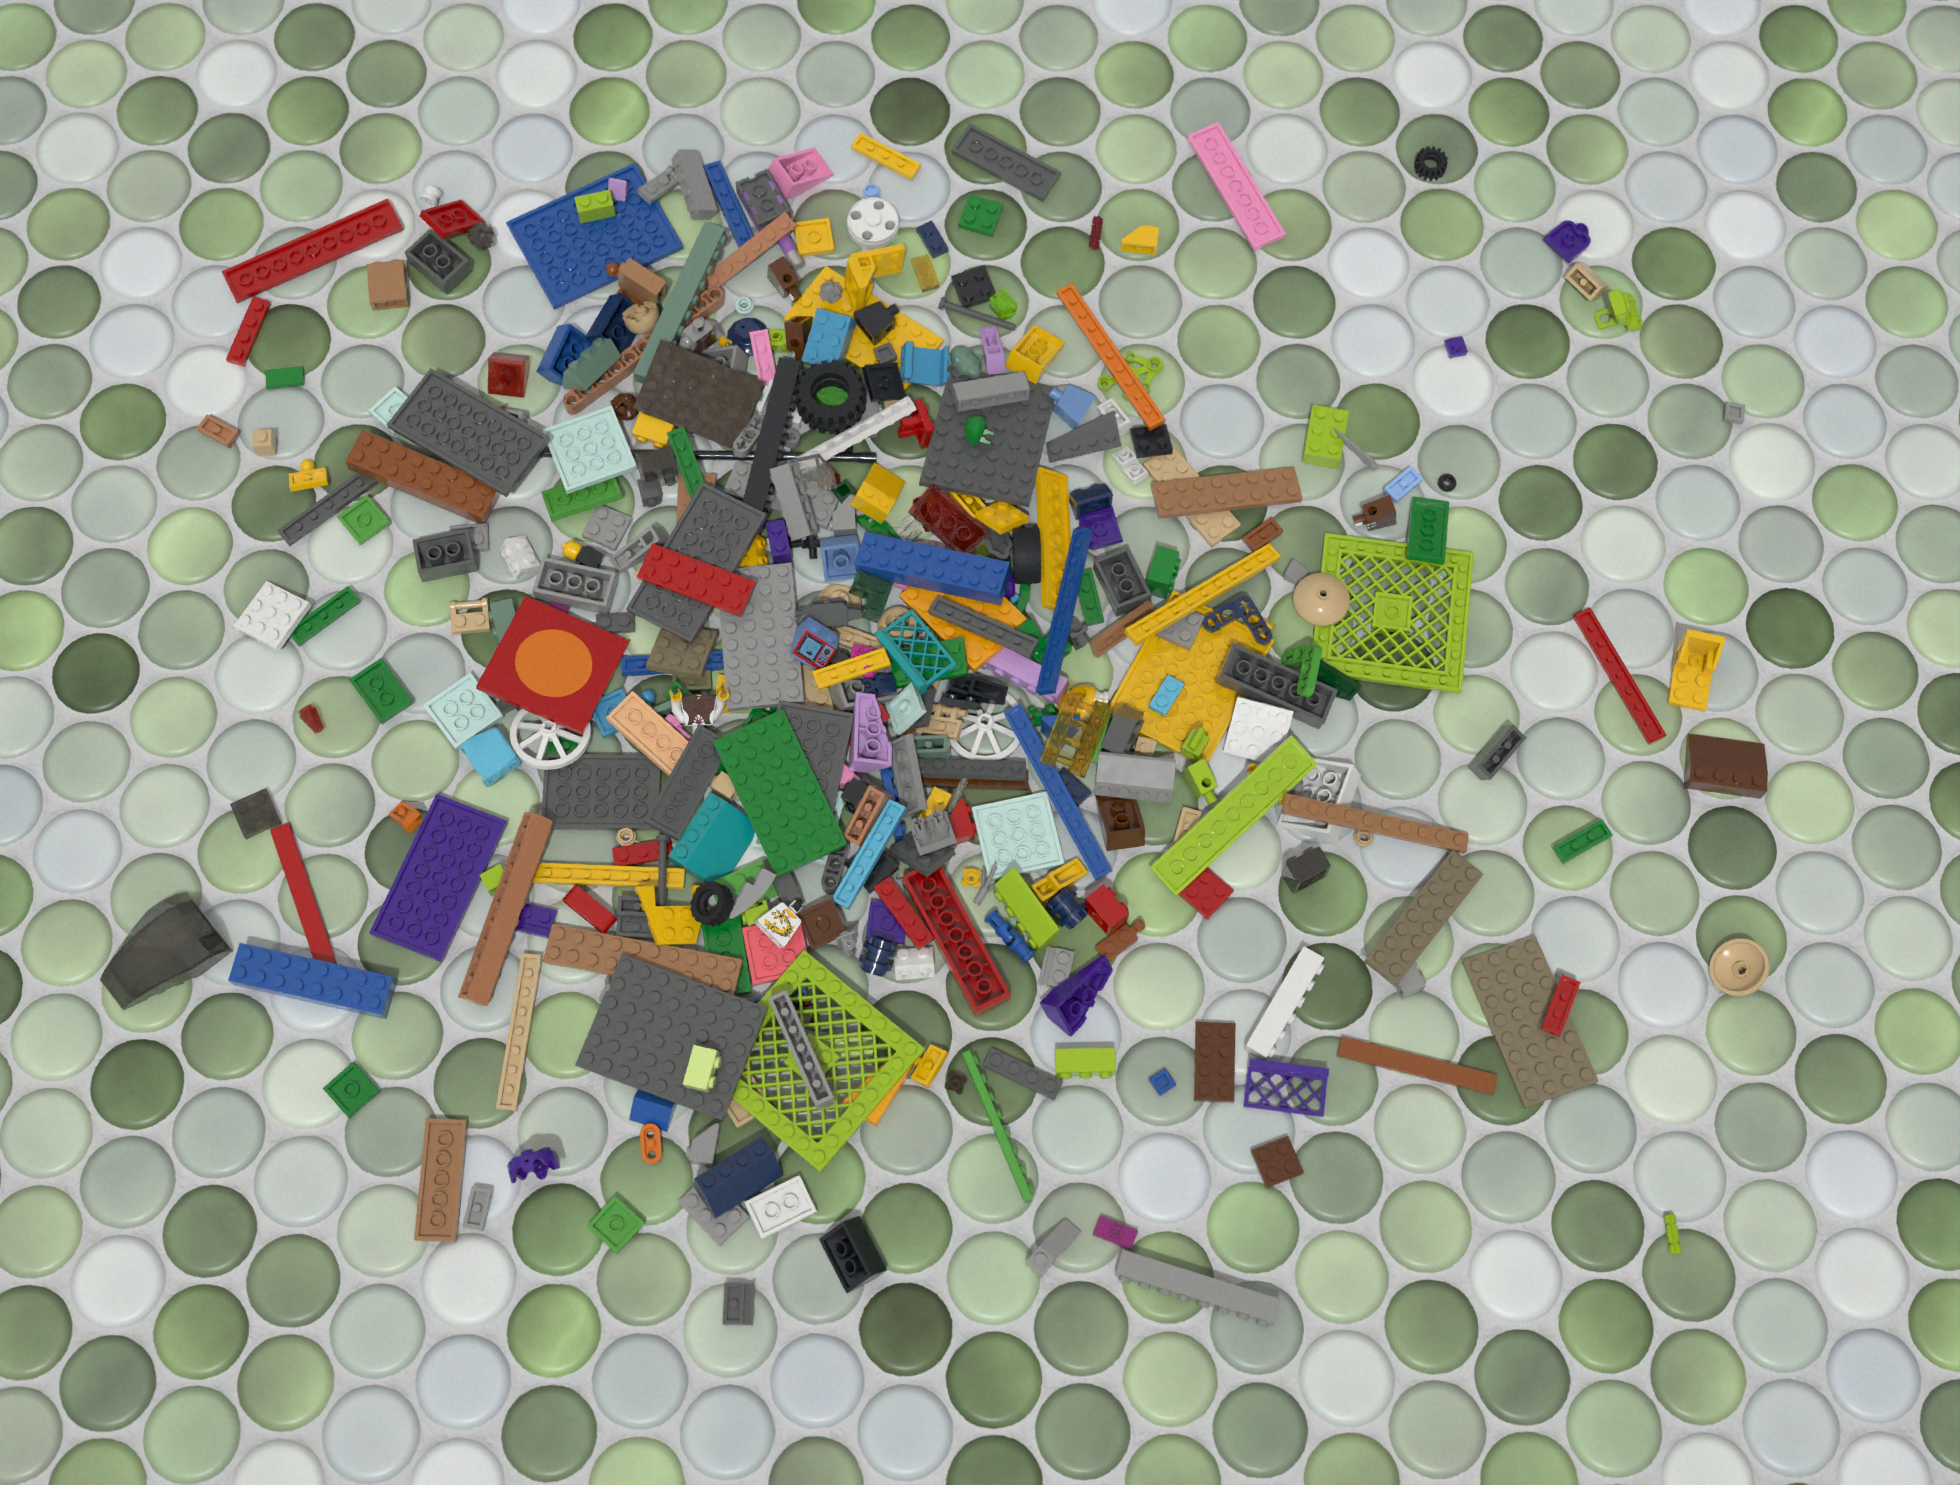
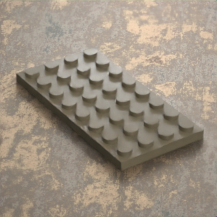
M1536 936L1462 962L1524 1109L1599 1082L1570 1014L1560 1037L1541 1030L1557 984Z

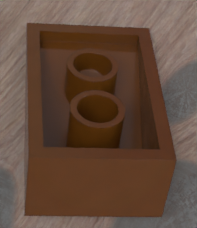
M1095 795L1106 851L1145 846V827L1136 799Z

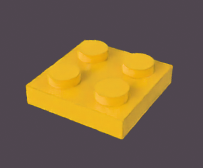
M829 218L795 222L797 225L795 235L798 253L801 257L835 253Z
M998 501L976 511L975 518L997 533L1003 534L1028 523L1029 516L1009 503Z

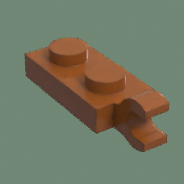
M1141 919L1131 928L1125 924L1097 945L1095 949L1100 956L1105 955L1108 962H1111L1138 941L1136 935L1144 930L1146 925Z

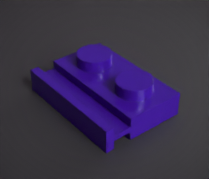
M525 903L519 915V923L514 931L549 938L552 924H555L558 911Z

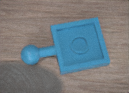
M622 688L602 697L592 715L604 739L619 732L606 720V717L626 698ZM644 690L640 698L646 704H652L655 701V694L651 690Z

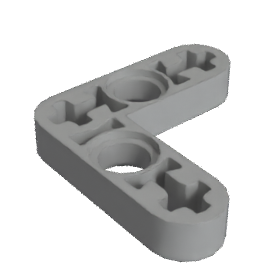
M754 415L748 422L747 427L742 430L734 441L733 453L735 456L740 458L746 457L756 445L764 415ZM787 428V443L783 446L796 448L800 442V434L791 428ZM751 433L755 435V437L747 438L745 435Z

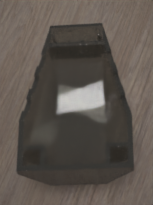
M187 892L168 897L147 910L113 955L100 981L119 1006L126 1010L148 1000L151 996L166 992L165 990L173 986H179L185 983L184 981L201 976L233 952V950Z

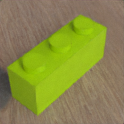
M1115 1048L1055 1049V1077L1068 1080L1072 1076H1080V1079H1091L1092 1076L1109 1079L1115 1076Z

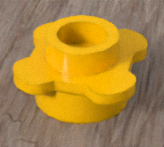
M965 868L961 884L964 887L969 885L978 888L982 872L979 869Z

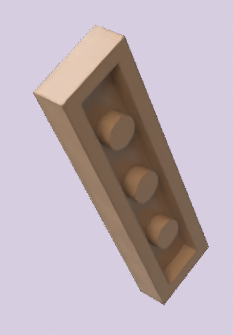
M1149 600L1145 601L1090 640L1089 645L1093 655L1099 658L1127 638L1124 634L1125 629L1154 612L1153 604Z

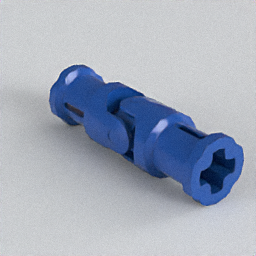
M995 909L985 918L984 922L990 924L995 930V934L1001 937L1007 947L1022 959L1021 962L1023 964L1027 963L1035 955L1036 951L1028 947L1025 939L1013 929L1008 921L1005 922L998 914L999 911Z

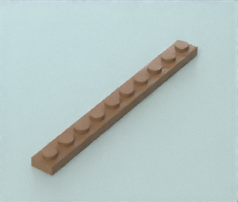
M1286 793L1283 796L1281 814L1444 850H1454L1458 853L1464 854L1467 852L1468 833Z

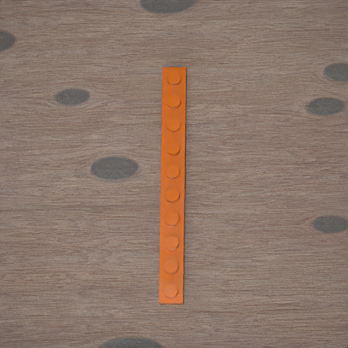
M1070 283L1057 290V296L1149 431L1164 424V416L1075 286Z

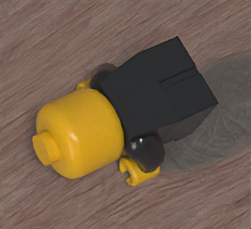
M569 540L568 543L565 542L562 546V549H564L563 556L575 561V564L598 569L604 558V554L593 547L582 546L574 540Z

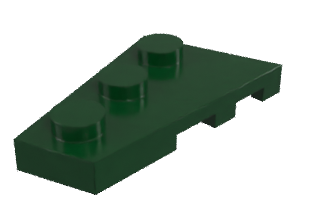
M1320 660L1317 681L1337 689L1335 697L1351 701L1360 690L1361 684Z

